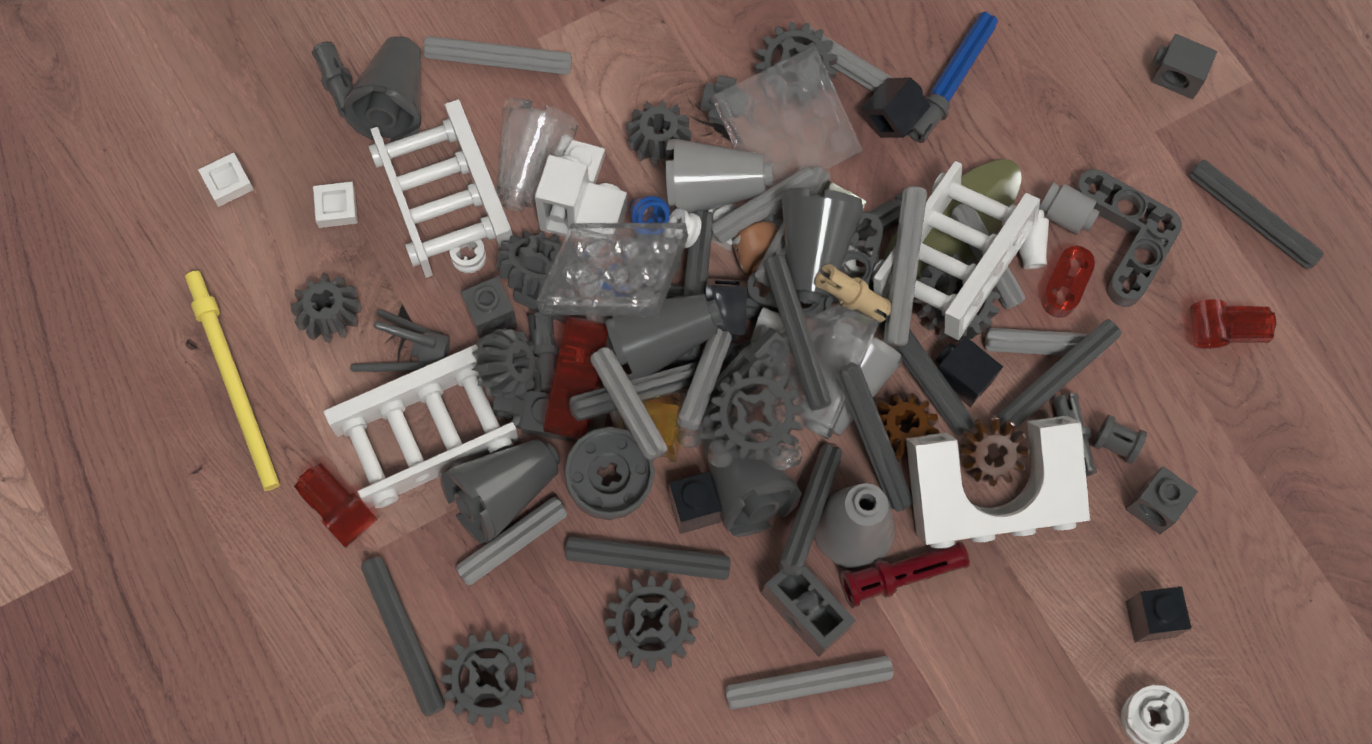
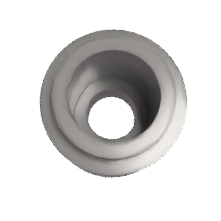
M1054 182L1039 206V209L1046 213L1045 218L1078 235L1081 229L1089 232L1100 211L1094 209L1097 203L1096 200L1065 183L1063 186H1060Z

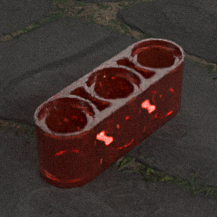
M568 316L546 411L544 432L580 439L587 434L590 418L577 421L572 417L569 411V399L597 389L599 375L592 365L590 358L593 353L606 347L608 338L606 323Z

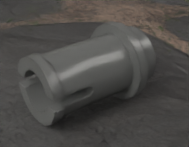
M933 93L931 96L925 97L931 107L907 134L914 141L924 143L938 122L945 120L949 116L950 104L939 94Z

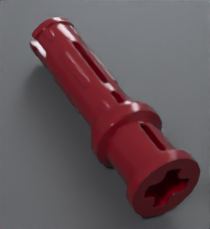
M957 542L954 546L919 554L891 564L887 561L879 560L874 562L873 567L858 572L843 571L840 574L841 585L849 606L855 608L860 606V601L883 595L885 598L891 597L897 592L899 587L961 568H968L970 560L964 544Z

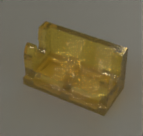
M642 401L667 445L666 453L660 457H667L669 462L677 463L682 428L677 423L680 413L679 405Z

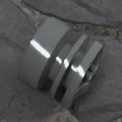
M614 427L592 430L580 438L568 454L565 468L568 493L576 506L591 517L604 520L623 518L638 509L651 491L655 475L653 460L650 461L644 457L631 432ZM609 465L616 468L615 475L621 479L619 483L612 481L609 487L602 485V476L598 475L597 472L599 469L606 471Z

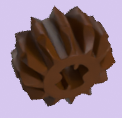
M895 393L890 397V404L881 401L877 405V410L898 462L901 461L904 453L908 457L906 438L940 433L938 429L933 427L938 421V414L925 413L930 405L928 400L921 402L919 406L914 404L915 395L913 393L908 394L905 402ZM900 422L909 425L907 430H910L909 433L900 431Z
M996 415L990 417L989 427H985L980 419H976L974 424L978 432L974 434L970 430H964L962 436L970 444L958 446L959 454L968 456L961 462L963 470L974 469L972 478L975 482L981 481L987 474L989 486H996L998 475H1002L1007 483H1011L1013 478L1009 471L1012 468L1017 472L1025 470V466L1017 458H1025L1030 455L1029 449L1021 446L1027 439L1023 431L1014 432L1016 425L1010 419L1004 422L1001 427L999 418ZM993 443L996 444L1000 454L995 458H991L987 446Z

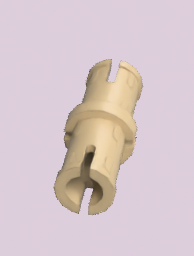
M826 264L821 268L830 275L829 278L820 272L817 273L815 278L816 287L838 298L840 304L848 310L856 309L876 323H881L886 319L877 312V309L889 316L892 306L891 301L870 290L868 284L859 277L851 278L832 264Z

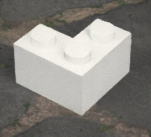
M549 155L535 195L540 230L615 250L627 211V192L621 191L620 188L609 183H602L600 185L589 183L588 165L583 164L575 157Z

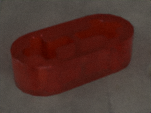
M1078 245L1070 246L1063 251L1057 260L1041 298L1042 307L1051 316L1057 318L1067 317L1072 314L1079 304L1095 267L1094 256L1088 249ZM1076 259L1080 261V269L1072 277L1068 273L1072 260ZM1062 286L1069 288L1063 305L1056 302V295Z

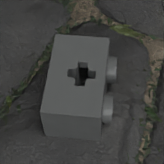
M805 565L802 573L797 577L783 574L779 571L765 584L762 591L763 597L818 657L847 633L856 621Z

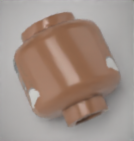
M767 221L754 222L738 232L734 237L733 248L741 270L750 277L758 269L779 229L776 224Z

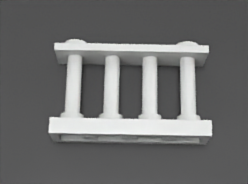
M459 99L444 104L448 119L442 121L443 125L394 142L384 144L378 127L370 129L375 144L368 146L376 168L381 166L385 168L412 240L411 243L405 244L413 267L421 264L426 278L433 276L428 257L487 237L488 241L495 238L500 250L502 242H509L512 235L510 225ZM448 140L449 143L457 142L460 151L454 153L455 157L398 177L396 176L390 159ZM461 172L462 175L469 173L473 183L467 185V190L412 209L408 208L403 191ZM474 204V207L482 205L486 216L480 218V223L423 243L421 242L415 224Z
M955 161L946 174L942 172L937 177L932 188V194L926 202L919 260L963 280V287L957 295L952 293L948 296L916 280L914 297L942 310V315L945 316L944 333L959 340L1038 222L1040 199L1025 193L1017 206L1012 204L1008 207L962 186V164ZM954 199L1002 221L1003 227L998 235L993 233L988 236L942 213L951 200ZM935 228L982 250L983 257L978 265L972 263L969 266L922 242L931 229ZM896 246L886 260L881 259L876 264L871 275V280L874 282V292L880 296H886L890 290Z
M477 344L323 411L335 435L339 437L344 434V436H349L370 483V486L358 491L360 498L368 509L373 506L375 508L389 506L399 499L398 495L440 477V474L448 468L514 446L513 443L519 441L514 423L511 422L500 427L482 386L477 385L480 376L478 372L472 370L477 365V360L472 355V352L478 349ZM457 384L464 386L485 432L484 435L462 444L441 398L444 390ZM419 401L426 403L447 449L446 452L424 461L403 414L405 407ZM380 418L388 419L409 467L388 478L385 477L365 432L367 424Z

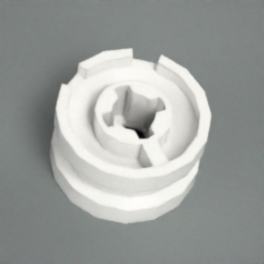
M1151 685L1134 692L1125 700L1121 709V723L1125 734L1135 744H1174L1185 735L1189 725V712L1185 701L1177 692L1166 686ZM1148 710H1155L1160 714V724L1153 726L1149 724L1151 717Z

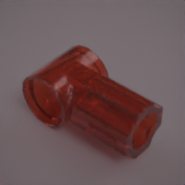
M1217 299L1199 301L1190 306L1194 346L1197 348L1215 349L1230 343H1269L1274 339V331L1277 324L1275 312H1272L1270 307L1227 306L1225 301Z
M322 463L306 470L294 486L306 503L322 517L320 521L345 548L378 520L368 507L353 492L350 494Z

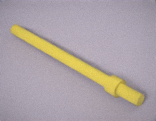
M189 272L185 275V279L194 300L191 307L197 321L202 322L262 487L264 491L274 490L280 486L219 323L217 317L220 314L215 298L209 296L201 272Z

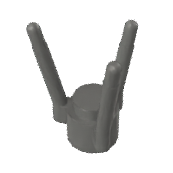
M380 309L377 311V316L400 327L376 321L373 324L374 328L413 341L411 355L412 357H417L418 362L352 364L350 370L352 372L416 371L446 358L450 347V337L443 335L442 332L429 330Z

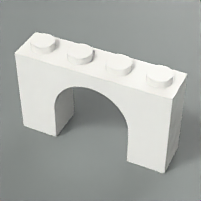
M1069 416L1027 421L1031 456L1029 480L1023 491L1014 500L1005 505L992 508L976 506L970 503L966 497L961 481L957 439L948 433L906 438L916 535L926 545L930 544L932 548H948L955 545V540L970 538L973 542H988L994 540L996 534L1011 532L1013 536H1029L1036 533V528L1051 526L1053 530H1069L1075 528L1077 522L1090 521L1081 422Z

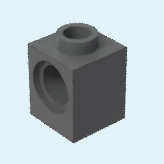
M1175 33L1168 47L1160 45L1151 66L1156 67L1157 70L1151 82L1194 99L1204 84L1218 51Z
M498 276L461 291L465 309L479 339L489 333H493L494 330L518 328L514 309Z
M1162 466L1146 481L1126 510L1160 535L1177 522L1198 491Z

